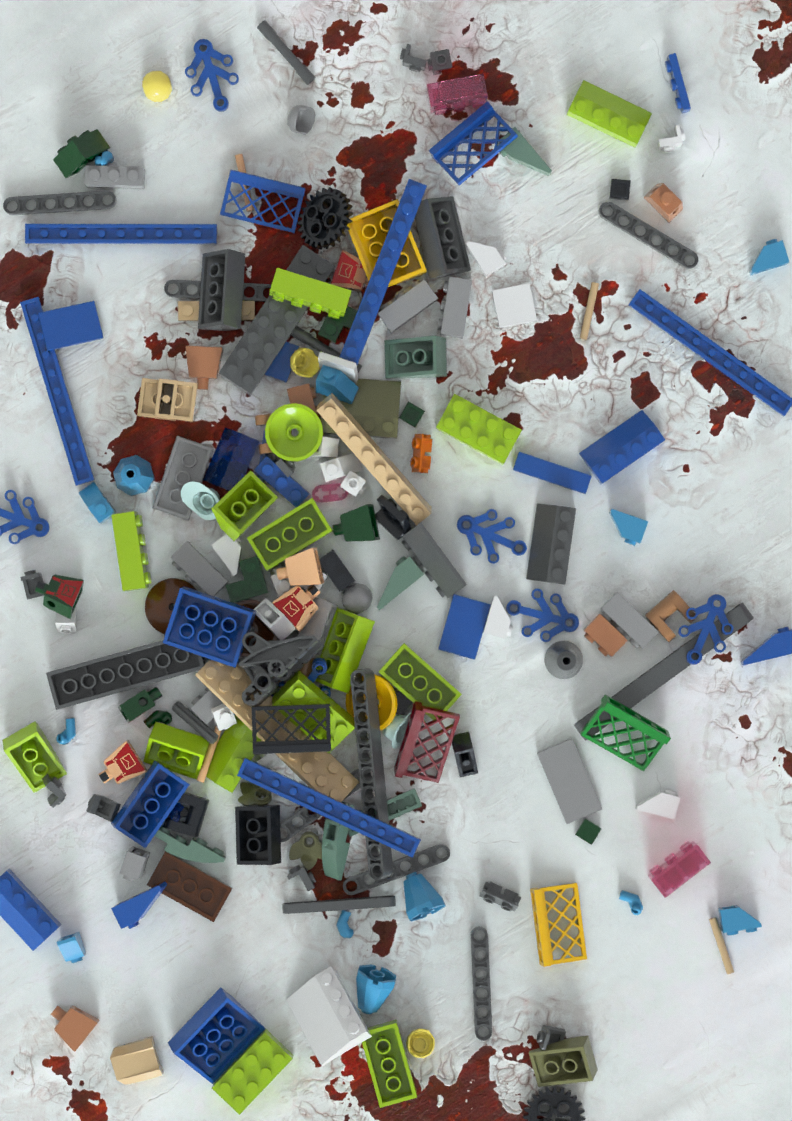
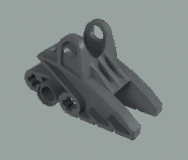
M254 632L246 633L242 643L251 654L239 662V666L245 669L252 683L242 693L243 702L250 707L260 706L270 695L277 693L279 680L282 682L289 681L294 676L293 673H297L304 666L303 664H307L314 657L312 654H317L325 645L314 636H299L279 641H266ZM249 636H255L249 641L248 646L246 643L247 638ZM252 671H256L257 675L255 677ZM251 694L254 695V698H255L254 701L251 700V697H250Z

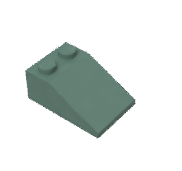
M435 335L384 340L386 379L447 376L446 338Z

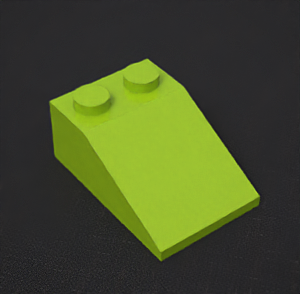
M36 721L2 740L4 752L33 793L45 787L42 780L45 775L49 774L52 778L55 776L59 779L67 774L46 735Z

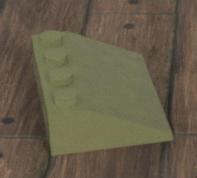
M358 379L356 385L359 389L353 403L349 404L340 401L341 404L370 437L397 439L401 381ZM321 417L323 434L337 435Z

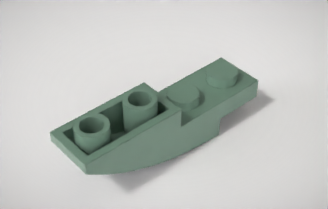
M342 801V803L354 808V805ZM326 818L322 838L324 874L328 877L342 880L350 843L346 842L349 828Z
M162 825L154 835L167 843L164 851L182 859L201 863L224 862L226 859L222 850L206 846L208 843L201 838H197V840L193 838L190 844H187V839L180 835L173 836L170 834V830Z

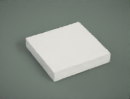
M530 283L492 290L499 328L537 321Z
M324 352L319 353L318 362L320 370L323 365L340 370L352 382L357 383L358 371L355 362Z

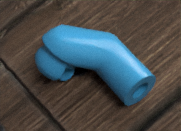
M104 151L102 156L97 155L95 157L96 166H107L108 163L114 161V156L110 151Z
M75 718L65 719L66 729L56 737L59 744H68L75 737Z
M621 890L619 899L629 903L631 912L634 915L641 914L643 905L639 896Z
M342 910L336 924L343 938H351L354 934L347 923L351 912L347 910Z

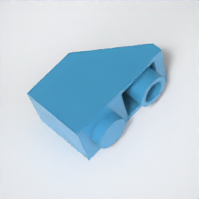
M737 905L718 908L721 931L727 933V935H736L741 930L755 932L757 928L762 927L758 920Z

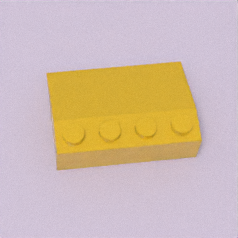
M398 199L349 218L352 222L347 224L350 228L348 231L368 281L371 278L399 206ZM411 230L388 287L427 273Z

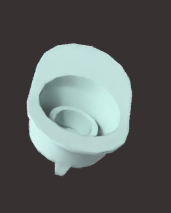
M191 481L183 485L181 489L183 502L205 520L216 519L212 507L221 500L218 492L212 488H207L200 482Z
M411 712L407 716L395 715L391 724L382 730V734L392 741L394 749L401 746Z

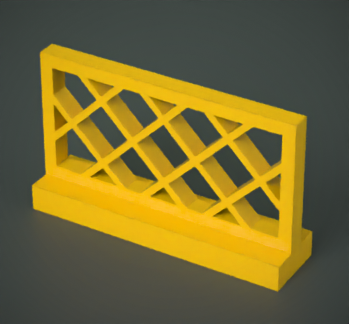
M577 883L531 888L530 893L540 965L546 967L553 964L586 960L587 955ZM566 888H573L574 895L570 901L562 896ZM553 891L557 895L551 904L545 900L544 892ZM559 898L567 902L562 912L554 907ZM570 905L576 909V915L572 920L564 915ZM551 908L559 913V916L553 923L547 917ZM562 916L570 922L564 931L556 926ZM572 925L576 926L579 932L575 939L567 934ZM554 927L562 933L556 942L550 938V932ZM564 936L572 940L567 950L559 945ZM574 944L581 948V956L574 957L569 953ZM557 946L564 951V954L560 959L553 960L552 952Z

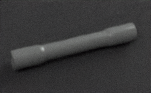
M262 21L257 26V29L275 46L307 85L313 82L316 77L293 54L267 21Z
M296 326L291 335L319 352L336 357L341 355L298 326ZM358 363L357 371L359 373L360 369L362 368V365Z

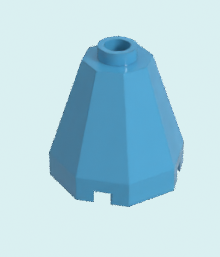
M137 455L121 459L113 472L117 488L130 496L146 493L155 479L151 463ZM130 472H134V476L132 478H130Z
M414 872L406 876L407 879L403 881L406 913L411 922L427 917V914H434L446 907L443 898L422 874Z
M372 964L360 965L356 977L358 1008L365 1014L377 1012L394 989L396 975L381 967V970H376V966Z

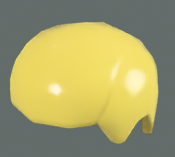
M151 71L143 78L142 87L148 99L154 102H162L169 97L172 86L167 74L162 71Z
M309 348L295 350L290 358L292 371L300 377L311 378L320 369L318 357Z
M418 1028L413 1030L407 1036V1050L416 1058H425L434 1050L435 1038L427 1029Z

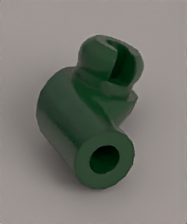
M156 710L143 722L148 728H151L155 722L167 725L172 722V715L168 711Z

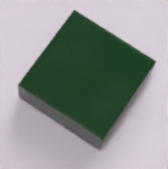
M408 401L399 419L415 428L425 411Z
M585 818L575 835L592 845L602 828Z

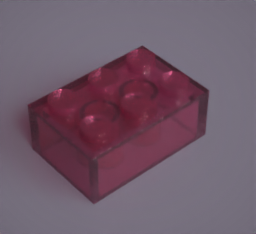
M484 74L430 83L426 86L430 114L435 113V115L446 114L447 110L452 109L454 112L463 111L465 107L469 106L480 108L487 102L488 98Z
M689 841L685 842L680 846L681 850L678 853H671L664 859L666 861L661 866L657 864L649 870L651 873L648 875L649 879L664 898L711 863L694 841L691 843Z

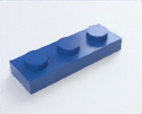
M676 53L670 54L667 57V61H665L666 71L671 73L670 85L672 91H676V107L681 110V113H686L691 109Z
M268 455L254 468L256 473L295 507H298L310 494L291 476L287 477Z

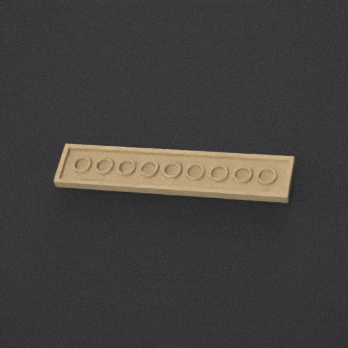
M210 659L195 676L252 731V707L245 704L242 700L243 691L252 683L249 676L238 663L236 668ZM251 694V695H250L251 700L254 701V700H255L254 695ZM270 695L260 706H272V696ZM264 710L256 711V719L263 724L269 715ZM267 710V711H269V712L272 714L275 710ZM279 711L273 715L280 723L286 719ZM270 718L264 725L271 733L280 726L273 718ZM287 720L284 724L291 733L297 727L290 720ZM256 722L257 730L260 727V725ZM282 727L274 734L279 741L285 740L290 735ZM263 728L256 733V736L262 741H265L270 736ZM300 729L293 734L299 740H304L307 737ZM275 753L310 788L340 802L359 783L330 753Z

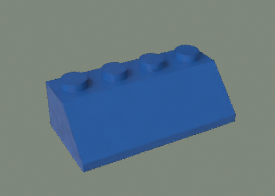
M641 410L579 454L601 485L665 441V438L650 418Z
M154 760L111 822L112 826L146 848L190 784Z
M8 869L0 876V916L34 951L62 924L11 869Z

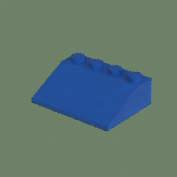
M185 586L181 587L163 643L236 668L244 648L242 639L246 633L250 632L257 611Z
M220 987L171 1038L168 1044L177 1057L213 1084L266 1028L234 997Z

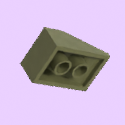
M589 1036L571 1037L547 1045L546 1050L537 1048L529 1051L538 1087L593 1081L598 1070Z

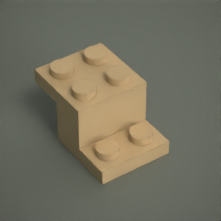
M142 378L137 416L193 422L198 383L160 378L159 380Z

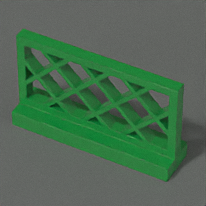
M605 694L601 699V705L580 732L581 736L640 770L645 771L664 743L667 745L671 737L668 730ZM604 710L610 714L611 719L600 721L599 716ZM623 721L626 723L627 728L615 730V722ZM612 723L613 731L602 733L601 726ZM599 726L600 734L592 736L587 733L590 728ZM639 730L642 732V737L631 739V731ZM628 732L629 740L618 742L617 735ZM615 736L616 743L609 745L604 743V737ZM654 739L658 741L655 747L647 748V740ZM644 742L645 749L634 751L632 744ZM630 744L631 752L624 754L620 752V746ZM646 753L647 758L643 764L635 760L636 755Z

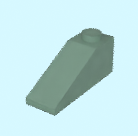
M514 127L513 131L518 137L499 153L503 157L507 156L508 159L549 176L552 170L517 128ZM508 132L501 139H506L511 134Z
M403 556L396 562L397 567L394 569L377 606L378 610L382 609L424 575L410 556L407 559Z

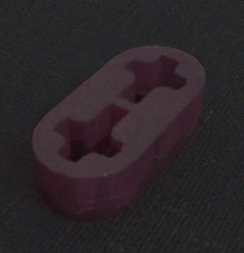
M341 483L319 485L313 489L312 497L318 503L334 502L347 498L348 492L345 490L342 497H338V494L331 495V491H336ZM318 489H322L323 492H329V495H324L323 499L319 500L315 493L318 492Z

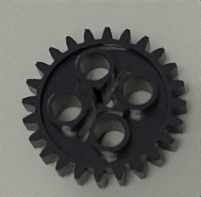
M329 187L328 190L322 188V192L317 190L316 196L310 195L311 201L306 200L307 206L301 207L304 213L299 215L302 220L298 222L302 226L298 231L302 233L300 237L305 239V243L313 248L322 250V248L328 249L329 245L334 247L335 241L341 242L340 236L345 237L344 231L350 230L347 224L352 222L349 217L353 215V212L349 211L353 206L348 204L350 199L346 198V194Z
M555 1085L552 1091L546 1086V1092L544 1093L538 1089L539 1096L532 1094L534 1100H527L530 1107H524L528 1114H524L523 1118L528 1121H552L551 1118L538 1119L537 1116L552 1117L554 1113L557 1117H571V1119L556 1118L555 1121H584L586 1119L585 1116L580 1115L585 1112L583 1108H579L582 1102H575L577 1095L570 1097L571 1090L564 1093V1087H561L557 1091ZM541 1104H549L550 1109L547 1112H542L539 1109ZM567 1104L569 1109L567 1112H560L559 1106Z

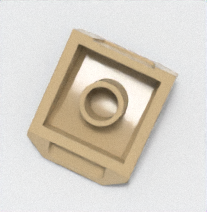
M153 1036L113 1049L110 1060L117 1081L126 1085L163 1075L164 1072L162 1066H160Z

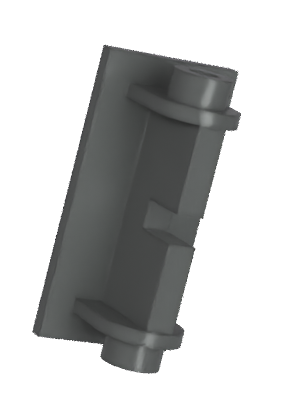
M491 881L490 883L486 882L480 897L488 903L501 905V908L506 911L515 912L521 900L518 893L505 889L504 894H501L502 886Z

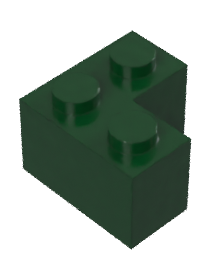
M98 129L91 132L87 130L79 137L76 135L71 137L67 141L68 144L57 151L58 155L53 161L64 177L68 178L79 173L85 165L94 161L97 155L102 156L104 151L110 149V146Z
M347 306L344 317H339V319L329 317L327 314L318 332V336L336 345L343 329H351L357 310Z
M258 556L239 561L244 580L226 585L230 602L236 603L269 593Z

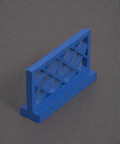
M487 101L434 145L429 152L435 162L460 186L515 140L518 135ZM493 117L498 120L497 127H487L488 121ZM476 131H483L482 139H473V134ZM496 131V138L486 139V132ZM500 131H508L511 134L506 139H499ZM462 143H468V151H458V146ZM472 143H482L481 152L471 151ZM485 144H495L491 152H484ZM446 156H454L453 164H445L442 160ZM457 156H467L466 164H456ZM470 156H480L478 163L469 164ZM465 168V173L458 178L455 175V169Z
M230 169L220 215L295 233L306 188ZM231 183L240 184L244 191L233 196L230 191ZM243 185L250 186V187L245 190V188H244ZM253 187L258 188L262 196L252 201L247 193ZM274 192L278 194L281 200L271 206L266 196ZM230 193L232 198L227 201L228 195ZM245 193L250 203L241 208L235 198ZM264 197L269 207L259 213L254 203ZM289 197L299 198L297 206L289 210L284 201ZM234 200L239 208L233 214L225 212L226 204ZM283 202L288 212L278 217L273 207ZM250 205H253L258 213L252 218L246 217L242 211ZM271 209L276 219L270 223L265 222L261 215ZM290 214L293 219L292 228L283 226L280 219ZM259 216L262 221L256 220L255 218Z

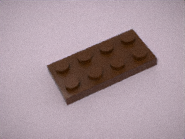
M166 851L147 883V886L152 888L166 881L167 886L162 891V894L212 922L215 921L232 890V887Z

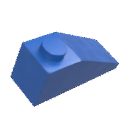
M789 626L777 629L778 633L772 634L741 661V665L792 654V629L789 630Z
M166 881L111 908L121 929L127 926L131 929L139 925L138 921L147 914L167 886Z

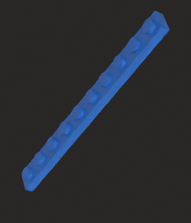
M411 179L408 180L339 358L355 362L358 365L427 185Z
M25 224V243L217 244V224Z
M639 289L628 306L783 417L792 407V398L641 289Z
M36 297L20 302L75 485L78 486L94 481L93 472L56 351L46 350L38 313L44 312L40 298Z
M248 758L244 759L237 774L238 777L412 858L421 841L418 837Z

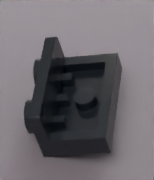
M381 495L377 499L381 507L375 514L377 522L396 540H399L412 529L408 521V514L403 509L399 511L396 508V503L391 498L387 499Z

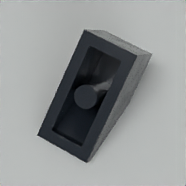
M469 732L454 735L452 746L459 776L465 777L478 774Z

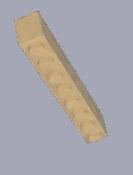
M333 393L317 405L316 411L396 503L408 514L416 526L431 514L432 507Z

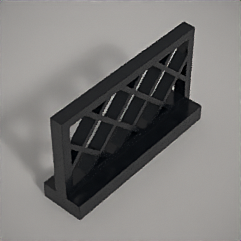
M330 704L253 706V754L331 751ZM326 708V717L321 722L312 715L317 709ZM298 709H303L309 714L301 723L293 716ZM264 710L269 715L263 724L256 719V711ZM267 710H275V711L271 714V713H270L269 711H267ZM278 710H284L289 715L282 723L273 716ZM310 716L318 723L312 732L303 725ZM290 717L299 724L292 733L284 726ZM270 718H273L280 725L273 733L264 727ZM256 722L260 725V727L257 730ZM322 726L326 730L327 739H318L313 733ZM282 727L290 735L285 740L279 741L274 734ZM300 727L309 733L304 740H299L293 735ZM261 728L270 735L265 741H257L256 733Z

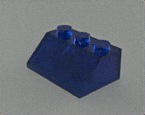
M225 427L203 480L230 491L248 473L260 441Z

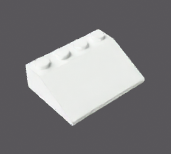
M332 966L312 977L286 999L321 1066L372 1037L339 975Z

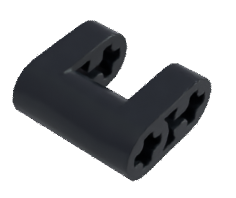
M184 792L178 802L190 805L185 822L166 818L163 827L198 837L209 800Z

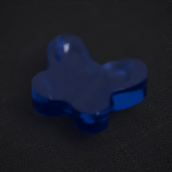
M180 803L174 806L168 815L174 822L180 820V812L184 806Z

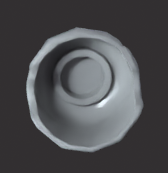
M305 105L293 107L288 115L287 122L290 130L306 135L312 129L315 122L314 109Z
M359 583L349 586L342 595L343 606L347 611L355 614L368 609L373 599L371 590L366 585Z

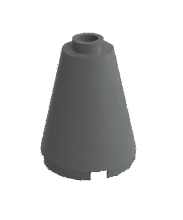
M569 641L554 643L545 654L546 669L551 675L559 679L572 678L580 671L583 664V656L580 649ZM565 657L569 658L567 665L563 663Z

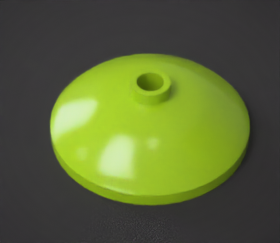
M297 403L286 404L276 409L270 415L265 427V438L271 451L281 459L301 461L309 458L318 450L323 438V427L318 415L311 408ZM292 429L298 430L297 436L291 434Z

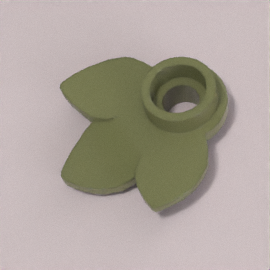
M240 783L243 795L238 798V802L242 805L252 806L257 804L264 806L271 802L272 794L270 791L253 783Z
M310 831L303 833L300 841L292 844L290 848V860L301 858V862L307 870L313 868L317 859H322V843L319 842L318 836ZM309 837L312 838L313 843L307 844L306 839Z

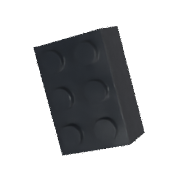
M280 805L236 806L237 865H274L281 863Z

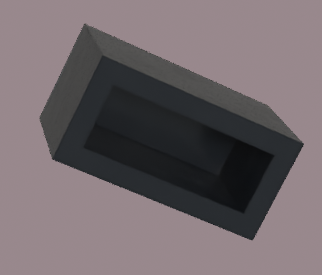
M334 550L320 558L322 568L339 592L355 582V579Z

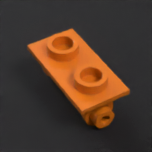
M414 435L412 440L413 457L410 461L412 472L428 473V470H430L431 456H425V452L432 451L433 439H431V435Z

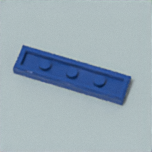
M522 452L518 453L513 468L514 471L586 494L592 477L591 475Z

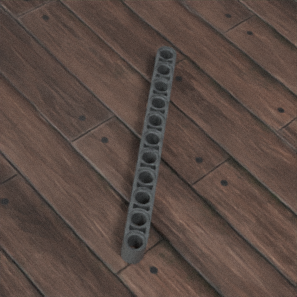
M742 602L725 614L728 622L733 626L731 634L724 635L721 632L722 625L719 619L714 624L721 641H724L753 620L754 617ZM724 626V631L730 632V627ZM710 633L701 650L702 656L714 648ZM699 634L611 698L631 709L691 665L686 660V654L694 649ZM692 653V659L697 660L698 655L696 653ZM598 707L574 724L579 733ZM604 710L599 716L600 721L611 719L610 714ZM609 724L602 725V726H601V729H603L604 727H606V726L609 725ZM599 726L590 728L587 733L592 736L599 732Z
M368 668L355 670L352 672L350 680L363 812L389 824L375 675ZM365 836L369 875L374 880L391 876L393 873L391 848Z

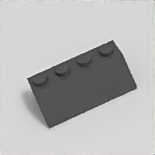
M454 197L422 200L415 216V222L429 279L443 278L471 271Z
M224 249L203 254L198 329L220 331L241 329L245 253Z
M537 504L526 579L566 584L576 508Z
M419 523L403 535L404 540L402 544L408 551L412 549L415 553L414 560L419 567L423 565L426 568L425 575L430 582L434 580L437 583L438 587L436 590L441 597L446 596L449 598L467 585L422 523Z

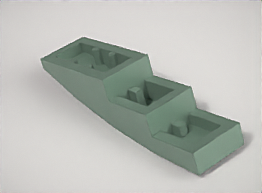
M415 788L387 799L389 821L422 806ZM349 828V837L358 834V832Z

